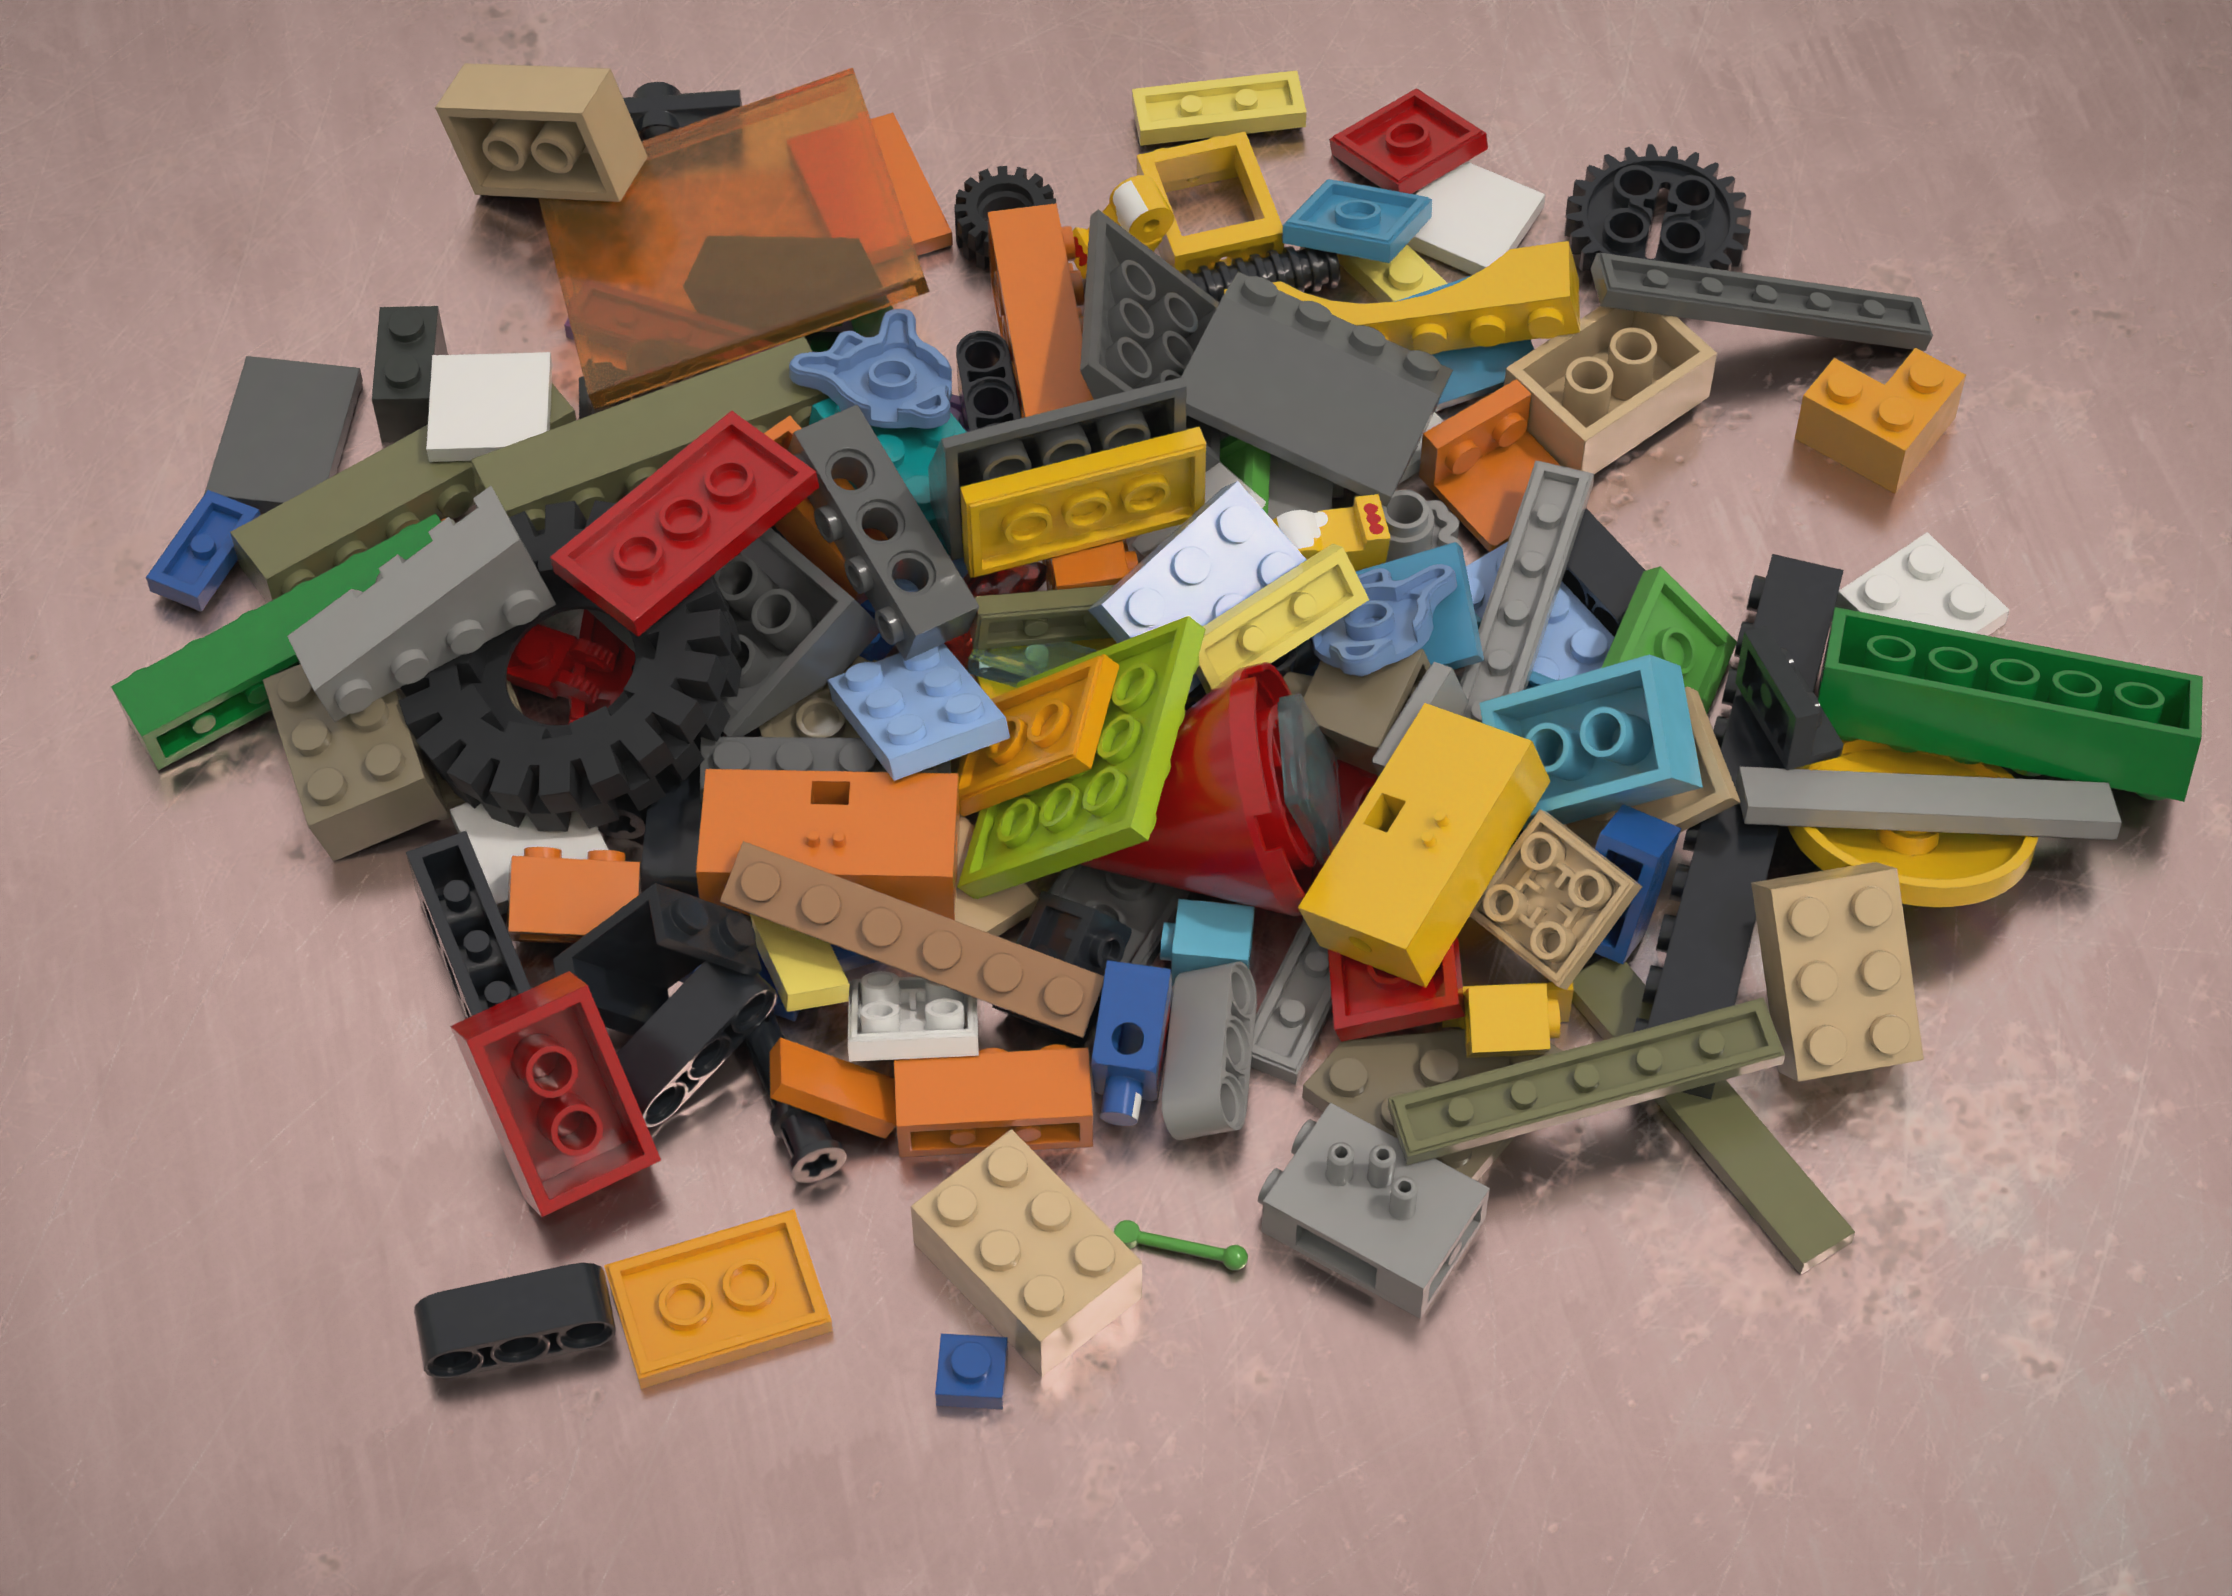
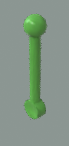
M1131 1220L1121 1221L1114 1228V1234L1129 1249L1134 1248L1138 1244L1222 1261L1230 1270H1240L1248 1262V1254L1240 1245H1231L1224 1249L1140 1231L1139 1226Z

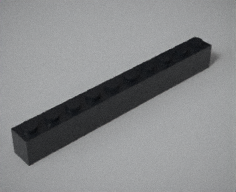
M1772 554L1767 576H1754L1746 610L1757 612L1754 623L1742 621L1734 657L1740 658L1744 631L1768 626L1780 648H1786L1790 652L1794 663L1814 693L1844 570ZM1730 668L1721 703L1732 706L1729 718L1717 716L1713 732L1737 791L1736 779L1739 767H1785L1735 683L1737 669ZM1738 803L1687 829L1683 850L1693 852L1690 866L1681 863L1677 865L1669 900L1680 902L1677 916L1664 914L1656 951L1667 953L1663 968L1654 965L1650 966L1642 1002L1653 1005L1650 1019L1637 1017L1633 1032L1735 1005L1757 920L1751 883L1767 880L1780 825L1745 824L1741 806ZM1715 1083L1681 1092L1711 1100Z

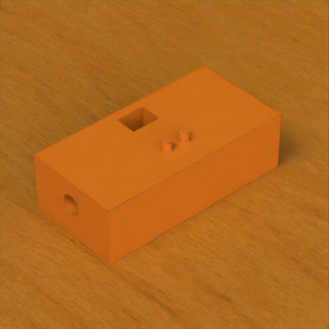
M706 769L696 866L699 898L750 916V913L720 902L744 841L955 920L960 830L958 773H914L894 781L888 772Z

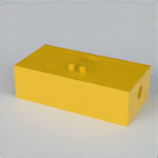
M1424 703L1298 906L1319 946L1426 988L1551 782L1533 741Z

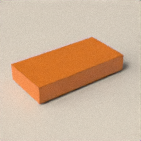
M781 1037L770 1050V1098L885 1139L896 1126L894 1078Z

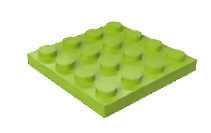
M1186 616L1017 683L1016 689L1102 654L1107 655L1120 665L1092 768L981 810L957 888L970 897L979 899L1149 840L1156 824V811L1164 781L1171 769L1170 759L1177 733L1185 717V704L1192 678L1199 666V652L1206 630L1190 616Z

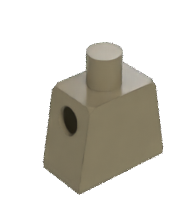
M1419 649L1409 657L1396 663L1388 664L1366 676L1345 674L1340 668L1320 661L1314 676L1288 672L1283 679L1298 707L1297 721L1310 745L1319 752L1379 776L1372 763V758L1431 664L1424 650Z

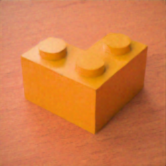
M1914 348L1884 385L1833 358L1803 395L1795 439L1896 494L1956 418L1966 374Z

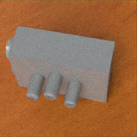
M1330 1102L1317 1122L1309 1119L1301 1127L1291 1149V1153L1294 1156L1284 1171L1275 1168L1265 1180L1258 1196V1203L1263 1205L1261 1232L1421 1319L1486 1219L1490 1188L1435 1158L1407 1165L1398 1138Z

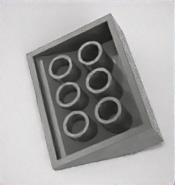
M1098 209L1090 215L1080 372L1093 399H1098L1180 378L1219 302ZM1186 415V430L1200 427L1206 441L1207 472L1220 462L1221 431Z
M1238 272L1223 295L1181 377H1183L1187 386L1186 415L1362 496L1379 494L1381 504L1387 507L1423 437V433L1432 419L1453 369L1440 364L1434 356L1427 352L1409 350L1387 340L1381 332L1372 327L1356 326L1332 315L1329 309L1317 302L1301 301L1279 291L1267 279L1258 276L1249 277Z
M1183 377L942 438L928 466L931 507L951 560L964 558L960 487L1186 430L1187 386Z
M769 528L712 575L731 608L729 612L737 624L742 649L740 652L733 653L742 669L738 696L720 697L731 715L723 732L728 737H743L827 684V679L843 674L880 633L876 621L852 596L772 528ZM587 609L635 652L632 636L625 626L607 613Z

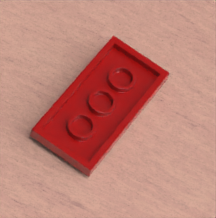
M731 410L550 556L554 573L639 637L819 488L817 473Z

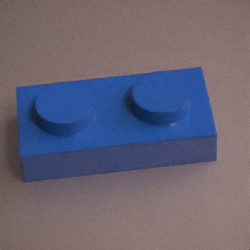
M207 490L146 576L150 592L202 612L238 560L230 532L261 515L259 509Z

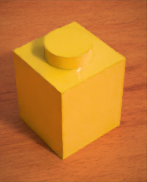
M1547 984L1471 987L1463 993L1466 1015L1464 1017L1466 1058L1543 1055L1550 1050V1039L1560 1038L1559 1003L1557 999H1547Z

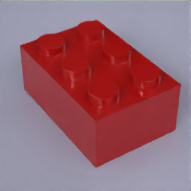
M570 971L450 1026L525 1201L541 1217L661 1161L590 989L585 982Z

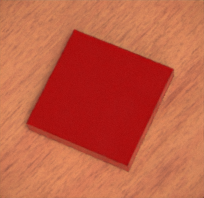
M1417 88L1329 139L1333 156L1382 189L1409 194L1416 192L1488 149L1486 132Z

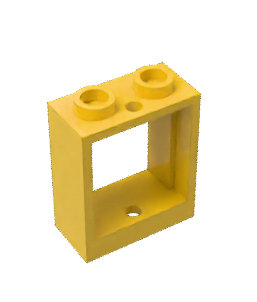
M1246 132L1227 136H1215L1204 141L1171 148H1160L1153 152L1137 155V176L1147 175L1153 178L1171 211L1172 208L1166 195L1167 192L1239 177L1253 212L1254 221L1186 236L1181 235L1174 216L1171 228L1162 238L1163 241L1157 249L1160 257L1179 272L1189 269L1194 274L1197 273L1198 267L1203 265L1208 266L1211 270L1214 269L1216 262L1221 261L1229 266L1232 260L1238 257L1246 262L1251 254H1259L1261 258H1264L1269 250H1276L1278 254L1282 253L1284 249L1283 226Z

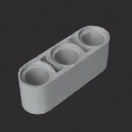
M1241 961L1182 972L1175 978L1162 1091V1113L1167 1130L1178 1141L1240 1130L1245 1123L1257 992L1250 970Z

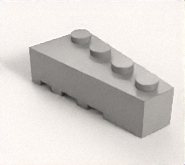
M489 486L473 498L478 508L455 524L451 518L447 517L431 529L428 533L433 541L412 557L405 560L397 554L378 568L380 573L376 578L375 584L366 591L350 589L287 636L314 692L334 722L349 714L363 711L373 701L405 684L421 680L428 672L460 655L476 651L488 640L517 625H523L532 621L539 613L556 605L492 486Z

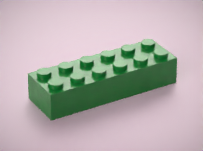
M1834 608L1817 699L1838 736L1843 741L1861 739L1882 743L1900 752L1912 753L1923 751L1949 756L1951 759L1963 764L1986 763L2011 768L2013 771L2025 776H2040L2043 774L2073 781L2109 783L2110 788L2135 792L2149 800H2164L2167 798L2185 802L2202 739L2203 676L1844 608Z

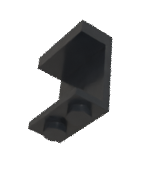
M654 883L553 959L556 977L570 971L588 985L606 1028L631 1036L669 999L668 988L695 970L703 962L708 961L752 977L761 971L755 941L756 935L752 926L751 916Z

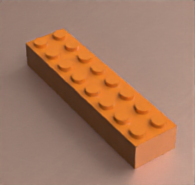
M1057 203L988 212L991 291L999 335L1006 341L1009 348L1021 417L1024 418L1094 400L1080 372L1084 316H1082L1081 308L1077 306L1084 305V290L1080 270L1074 271L1072 263H1068V261L1075 260L1072 227H1061ZM1122 539L1041 560L1047 591L1116 585L1138 565L1136 551H1129L1127 540Z

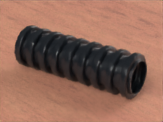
M1293 246L1284 247L1281 254H1278L1276 250H1269L1264 258H1261L1259 254H1251L1246 262L1238 257L1234 258L1229 266L1221 261L1216 262L1214 269L1211 270L1208 266L1203 265L1199 266L1197 273L1194 274L1189 269L1181 270L1180 272L1219 303L1224 295V289H1228L1238 272L1249 277H1262L1270 282L1281 281L1303 293L1304 289H1309L1311 293L1320 292L1322 285H1326L1328 289L1337 288L1340 281V265L1337 253L1300 247L1299 250H1295Z

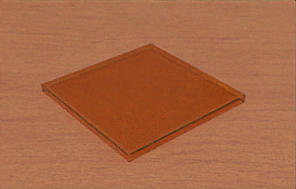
M853 67L641 141L648 158L620 202L538 198L587 392L594 409L930 292Z

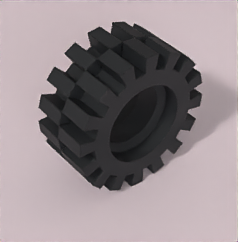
M997 166L998 175L991 176L987 168L979 172V183L970 177L964 182V191L958 190L956 204H954L956 242L959 249L963 248V256L968 261L976 257V267L986 270L990 263L988 222L985 221L988 219V212L1056 203L1053 189L1049 184L1043 186V178L1035 173L1028 180L1027 169L1017 167L1015 175H1008L1007 166Z

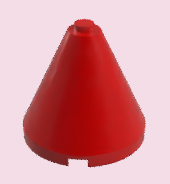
M1264 662L1239 668L1185 712V717L1179 727L1170 759L1171 769L1164 781L1157 807L1156 824L1149 840L1081 863L1082 866L1291 916L1302 915L1298 906L1322 869L1314 763L1305 762L1295 733L1302 730L1297 721L1298 707L1282 675L1272 664Z

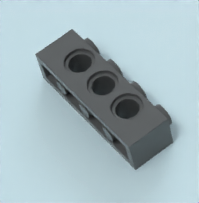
M854 405L793 432L787 451L817 473L819 488L807 497L815 510L814 518L817 528L828 543H835L843 556L845 572L854 590L859 594L865 593L875 610L876 625L883 639L890 645L895 644L906 661L967 633L979 609V605L859 406ZM834 479H847L854 483L858 489H843L834 482ZM864 529H877L884 533L888 540H874L866 535ZM894 580H909L916 585L919 591L908 592L902 590L895 584Z

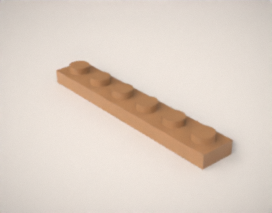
M744 841L720 900L721 903L1082 1039L1085 1036L1103 988L1104 976Z

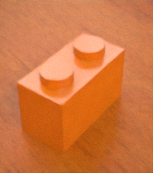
M525 848L524 856H512L509 865L506 929L511 941L574 944L639 895L640 862L625 861L624 852L613 850H593L587 852V859L562 858V850L557 848Z

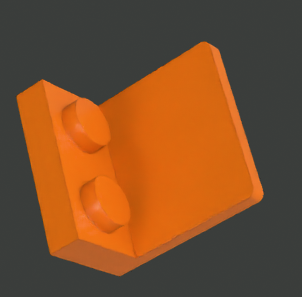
M1517 379L1424 432L1422 437L1419 477L1489 552L1509 541L1535 461L1561 466L1527 431L1531 393Z

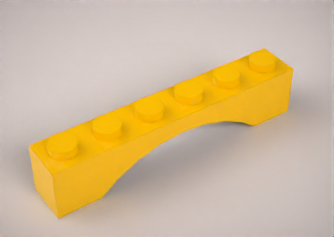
M1569 241L1510 249L1488 267L1457 284L1428 295L1396 302L1360 304L1331 301L1303 293L1281 281L1272 282L1279 291L1301 301L1317 302L1329 309L1332 315L1356 326L1372 327L1393 343L1409 350H1420L1431 355L1442 351L1479 346L1492 347L1501 343L1538 338L1551 339L1560 335L1580 333L1579 277Z

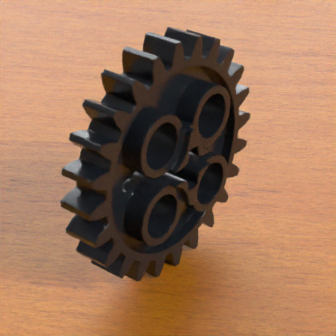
M1648 144L1646 154L1642 157H1638L1630 147H1626L1622 162L1606 154L1604 155L1602 169L1589 165L1586 169L1585 180H1575L1573 196H1568L1564 235L1570 237L1572 254H1581L1579 266L1581 271L1591 270L1590 268L1597 253L1649 259L1645 256L1649 234L1653 226L1659 191L1666 188L1669 190L1657 253L1655 258L1649 260L1731 271V267L1741 266L1743 252L1748 248L1751 231L1749 229L1751 211L1744 209L1746 194L1743 192H1733L1735 184L1733 176L1717 179L1718 163H1712L1705 168L1699 167V153L1697 152L1691 154L1684 161L1678 159L1676 146H1672L1666 156H1658L1654 145Z

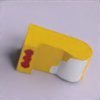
M1147 175L1130 177L1121 182L1110 194L1109 204L1102 211L1153 252L1163 241L1162 238L1174 222V215L1153 178ZM1075 227L1073 230L1075 260L1073 262L1077 269L1080 270L1083 279H1086L1089 228Z
M1379 494L1355 497L1353 507L1321 510L1317 513L1306 510H1294L1285 512L1273 519V522L1307 560L1329 545L1336 544L1344 548L1355 571L1386 563L1391 537Z

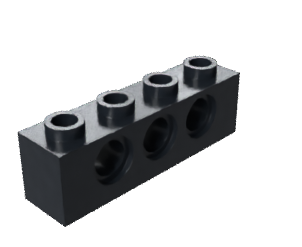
M464 831L407 851L406 855L416 893L466 1017L469 1018L531 989L467 832Z

